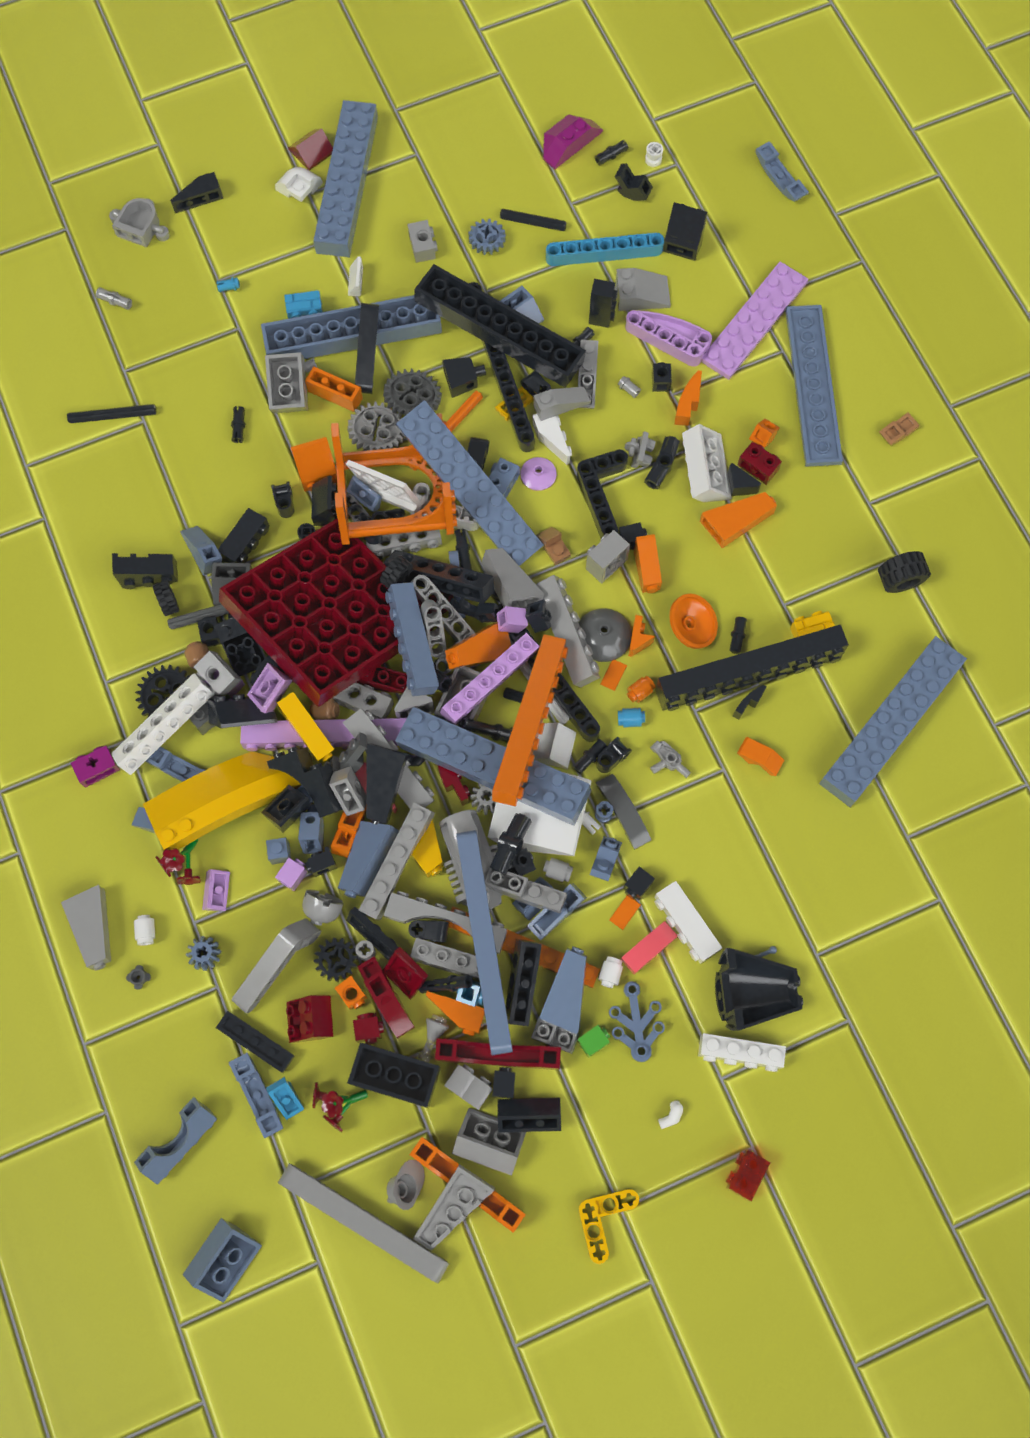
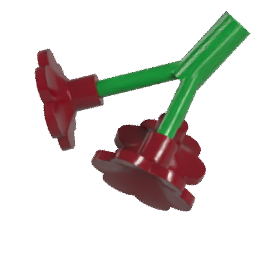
M198 839L186 845L181 852L177 848L166 849L163 851L161 859L158 856L155 857L170 878V872L182 870V863L185 862L183 855L186 856L184 876L176 878L177 884L193 885L201 882L199 876H192V869H190V853L198 843Z
M315 1082L312 1107L315 1108L317 1102L322 1100V1111L328 1115H324L323 1118L342 1133L343 1130L339 1124L343 1118L342 1115L352 1103L367 1098L368 1094L366 1090L350 1096L338 1095L334 1090L329 1091L327 1094V1092L320 1091L318 1082Z

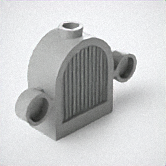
M148 198L132 199L123 206L122 210L114 209L109 214L117 237L144 247L149 245L154 235H156L159 241H166L170 234L167 227L159 226L160 221L154 207L155 204Z

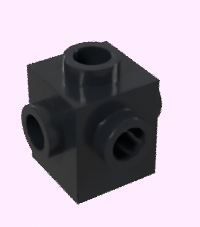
M527 848L522 849L518 855H515L508 872L523 876L536 870L533 856Z

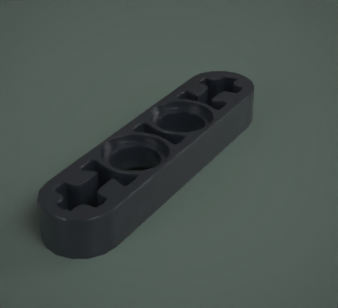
M347 493L348 519L350 522L373 520L352 494ZM355 511L360 512L358 515H352ZM383 536L363 538L367 543L376 545L382 541Z

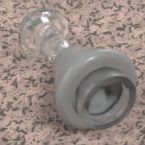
M432 1014L431 1018L426 1019L427 1041L423 1051H418L419 1059L427 1062L433 1059L430 1053L437 1038L449 1029V1026L446 1025L448 1019Z

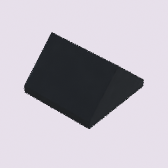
M288 785L261 813L284 833L311 804L306 795Z

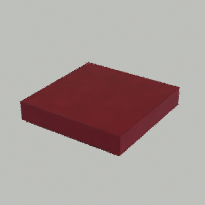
M401 947L395 950L383 969L385 975L410 1000L417 994L429 976Z

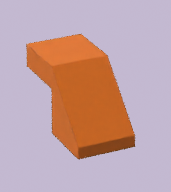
M745 737L737 752L748 764L760 765L771 776L777 775L784 762V759L773 749L749 737Z

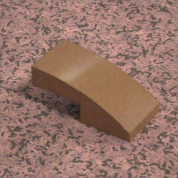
M906 413L896 422H891L879 433L892 446L913 433L920 425L909 413Z

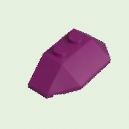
M568 114L544 133L543 160L555 170L600 135L603 129L591 119Z

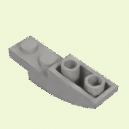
M581 340L580 347L585 349L586 353L584 363L579 368L578 387L585 388L591 403L579 408L594 409L598 341Z
M490 868L485 879L486 887L533 907L545 908L557 913H561L567 897L565 892L529 881L528 878L511 872L505 875Z

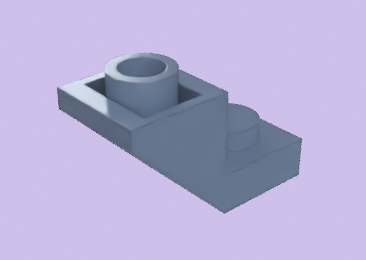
M603 836L590 875L609 881L622 842Z

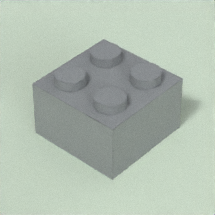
M615 530L610 534L606 533L597 546L593 545L588 550L586 570L602 584L628 560L630 544Z

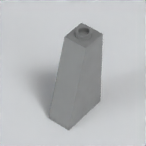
M503 548L485 550L481 563L486 573L494 578V589L503 608L508 606L527 609V604L543 599V592Z
M97 885L61 902L86 967L95 971L106 967V963L111 962L106 895L104 888Z

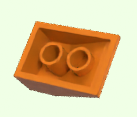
M327 437L291 447L305 492L312 491V485L327 476H332L333 482H337V471Z

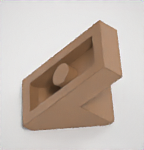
M550 527L536 536L543 543L542 547L554 565H557L570 558L571 553L561 540V532Z

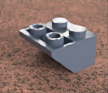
M520 286L500 300V302L539 324L544 321L533 296L523 286Z

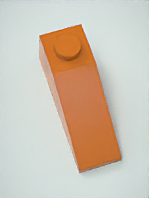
M427 991V998L459 1029H462L463 1034L474 1037V1034H480L485 1017L484 1008L474 1007Z

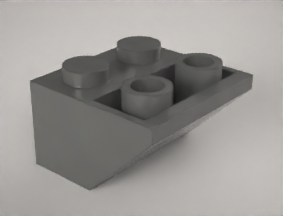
M213 563L211 583L214 606L221 604L219 602L220 588L253 569L250 563Z

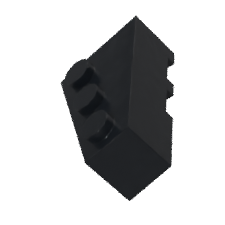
M112 553L113 575L122 588L130 590L140 586L152 587V585L165 580L169 584L178 582L177 561L173 554H148V557H136V554L130 553V557H118V553Z

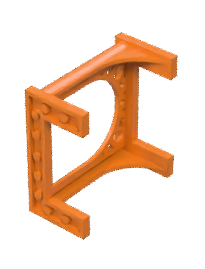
M442 413L437 414V416L442 420V422L447 427L446 421H443L442 419ZM331 423L338 493H335V506L342 545L350 544L349 538L443 529H446L447 535L454 534V527L457 526L456 515H453L456 514L455 492L450 490V482L443 483L437 475H433L435 472L432 468H426L427 462L413 445L400 448L343 453L339 424ZM350 460L367 468L391 465H406L417 468L430 478L433 484V495L423 509L406 517L348 522L345 470L349 468L346 463ZM432 507H437L433 512L430 510Z

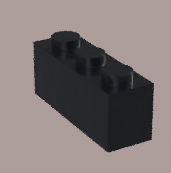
M594 279L590 298V325L609 328L610 322H614L618 290H615V282Z
M248 508L218 548L222 560L227 563H246L250 552L257 548L259 540L269 530L267 518Z
M560 1097L498 1099V1133L561 1131Z

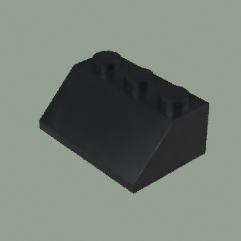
M234 694L233 698L214 696L213 700H208L209 723L219 728L278 723L274 710L268 713L262 712L249 696L245 697V694Z

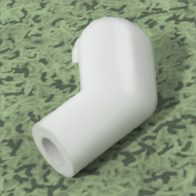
M672 1101L670 1103L671 1110L669 1115L658 1119L661 1129L675 1125L680 1121L683 1114V1106L679 1101Z

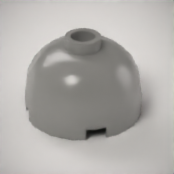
M306 890L302 908L305 915L311 919V923L321 926L322 923H330L339 916L343 901L328 893L322 895L317 890Z

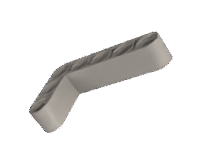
M418 575L411 581L413 582L416 596L422 603L428 600L429 595L432 594L436 597V604L440 610L446 609L449 612L448 618L442 617L443 628L455 641L452 646L475 634L428 577ZM417 580H421L424 583L423 589H419L416 586ZM431 608L429 610L431 612H434L435 608ZM454 623H458L461 626L460 633L454 631ZM444 654L441 657H438L433 662L436 664L437 670H439V662H443L446 665L445 671L442 672L444 674H448L450 671L453 670H449L448 663L446 661V654Z
M307 918L282 929L237 990L232 1001L246 1014L250 1013L295 952L312 944L319 937L321 931Z

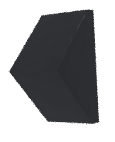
M731 463L728 470L731 496L757 494L761 483L734 463Z

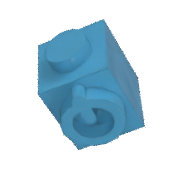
M473 980L470 988L458 989L456 1001L474 1007L478 1005L483 1006L480 982Z

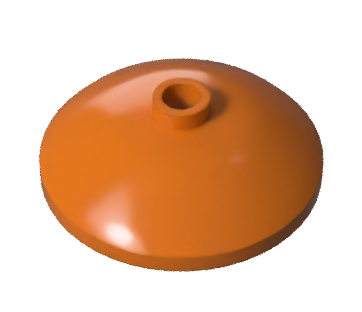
M691 593L684 594L673 602L670 609V624L678 640L685 646L693 649H701L710 645L714 641L718 630L717 617L712 606L703 597Z

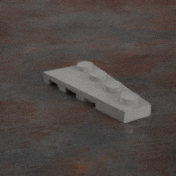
M459 1164L413 1239L432 1251L470 1212L476 1209L495 1190V1187Z

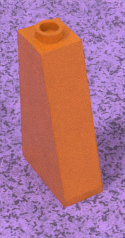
M763 492L707 510L702 513L700 522L721 548H724L774 514L777 505L772 496Z
M495 622L445 650L449 670L494 662L511 647L508 632L499 631L498 622Z

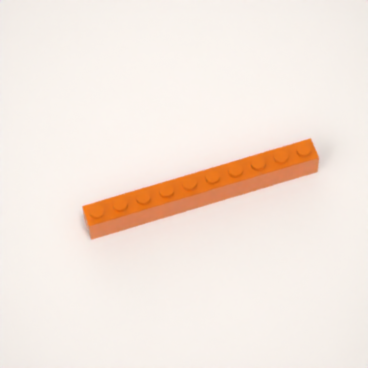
M543 635L492 790V801L516 807L518 799L522 800L524 788L522 786L523 783L528 782L530 773L527 770L529 766H533L535 758L533 751L538 750L540 742L538 735L543 734L545 726L543 720L548 718L550 710L548 704H552L554 699V692L552 691L553 688L557 689L559 682L557 675L562 673L564 666L563 658H567L568 648L566 647V639Z

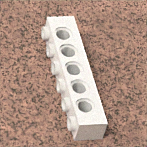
M193 673L111 753L116 764L132 775L214 695L208 684L201 680L197 674Z

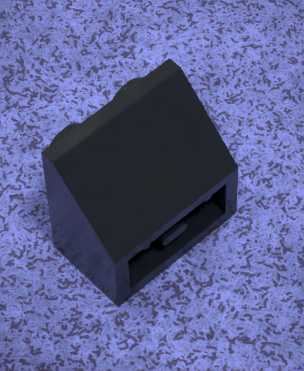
M327 476L312 485L311 518L314 526H325L337 519L335 493H338L337 483L333 482L332 476Z

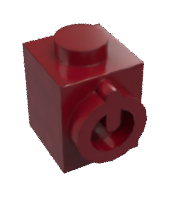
M376 1013L361 1014L357 1016V1020H353L355 1041L357 1043L365 1042V1044L370 1045L376 1044L378 1039H382L381 1034L385 1033L384 1023L379 1021Z

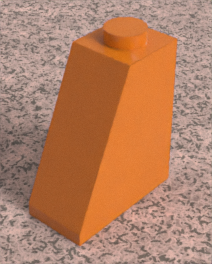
M655 534L636 537L634 557L642 593H655L661 589L662 585Z

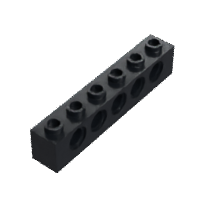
M395 550L384 561V565L388 567L395 557L397 558L398 555H402L414 566L405 582L411 583L416 576L425 575L440 592L484 604L494 592V578L492 575L399 550ZM421 580L416 581V585L424 587V583Z

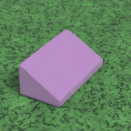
M214 869L206 872L202 910L226 911L230 872Z

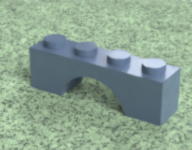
M195 1097L179 1112L182 1124L178 1135L166 1145L148 1146L134 1161L139 1171L157 1185L162 1179L167 1177L171 1169L183 1159L184 1155L192 1146L197 1144L201 1136L217 1120L212 1111Z

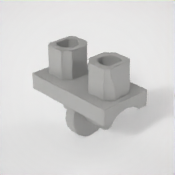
M644 431L641 437L637 439L632 438L630 442L625 444L624 448L629 452L628 455L633 456L631 463L633 468H637L639 465L648 467L652 462V456L645 454V450L651 452L655 447L656 441L648 438V432Z

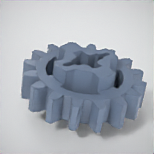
M482 219L481 223L476 221L475 226H471V231H469V244H472V249L477 248V253L483 251L484 255L487 252L492 255L493 250L499 252V247L503 248V242L506 241L505 230L502 229V224L497 226L496 220L493 223L491 219H488L487 222Z

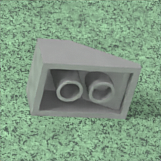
M637 268L617 269L615 282L616 290H618V311L670 308L667 276Z

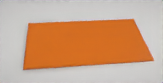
M617 660L611 661L600 685L615 691L627 665Z
M626 896L609 921L623 930L641 904Z

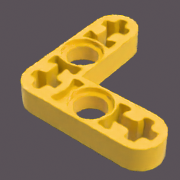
M627 1189L581 1202L579 1214L589 1256L594 1263L602 1264L609 1256L600 1217L636 1208L639 1203V1196L634 1190ZM627 1193L635 1196V1200L632 1201L633 1205L629 1206L627 1202L621 1203L623 1208L618 1209L619 1203L615 1197L616 1195H620V1199L626 1198ZM606 1198H612L615 1202V1207L611 1211H607L603 1207V1201ZM586 1203L594 1206L591 1214L592 1218L597 1216V1222L591 1221L585 1224L584 1220H589L588 1214L582 1211ZM591 1225H596L600 1229V1233L596 1238H591L588 1235L587 1230ZM602 1239L603 1243L598 1244L600 1250H604L605 1254L602 1255L601 1260H598L597 1257H593V1253L596 1252L595 1244L590 1246L589 1242H596Z

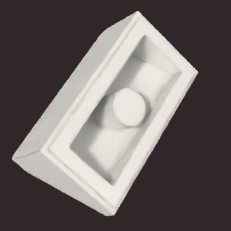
M359 256L350 266L348 296L360 297L363 263L362 258Z

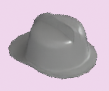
M417 1160L406 1161L398 1174L389 1180L387 1184L388 1203L396 1204L402 1210H409L413 1207L425 1179L421 1163Z

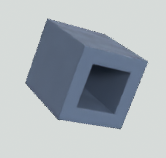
M286 837L266 840L268 860L272 865L285 863L288 858L291 859L290 843Z

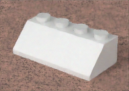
M700 424L683 432V446L685 448V460L688 468L692 498L701 502L732 499L721 434Z

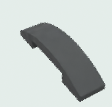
M611 774L596 782L604 799L613 806V812L625 830V835L634 850L650 842L651 837L640 815L616 777Z

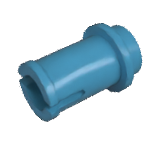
M234 276L231 279L217 281L219 292L233 289L237 291L240 288L239 280L234 278Z

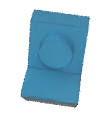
M285 1077L266 1087L269 1096L286 1120L304 1110L291 1082H287Z

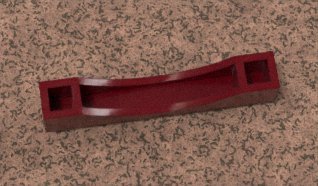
M437 1038L435 1060L436 1062L560 1070L561 1047L512 1045L513 1052L492 1056L489 1043Z

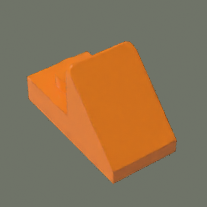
M635 615L628 655L630 657L653 644L655 636L644 634L645 623H642L643 616Z

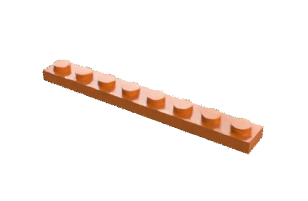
M452 907L451 912H454L455 909H457V910H460V909H458V908H456V907ZM449 922V928L472 937L460 926ZM507 929L502 950L514 955L516 939L534 940ZM542 944L538 966L557 973L565 954ZM586 963L585 986L593 989L600 968Z

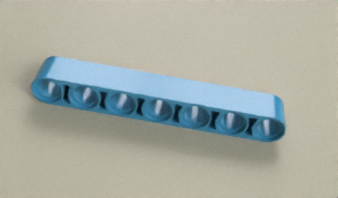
M647 233L553 242L546 247V263L550 266L655 257L663 252L664 237L660 233Z

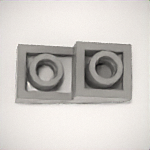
M538 1018L531 1038L552 1047H561L562 1051L572 1054L579 1034L572 1033Z

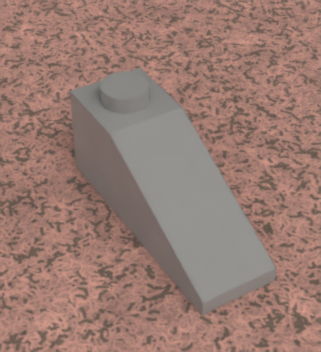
M584 387L550 389L534 395V408L540 421L591 403Z

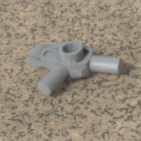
M656 741L650 747L661 759L660 762L650 767L653 774L665 767L670 771L676 769L685 778L691 774L681 764V755L665 741Z

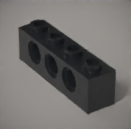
M516 939L505 1004L508 1024L529 1027L542 946L540 943Z

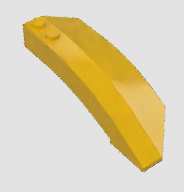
M251 751L194 775L143 803V806L163 849H181L218 827L271 803L288 785L295 789L302 785L285 772L269 769L267 761L274 759L273 756Z

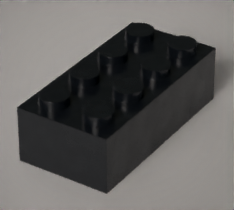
M360 1042L347 1084L429 1109L441 1067Z

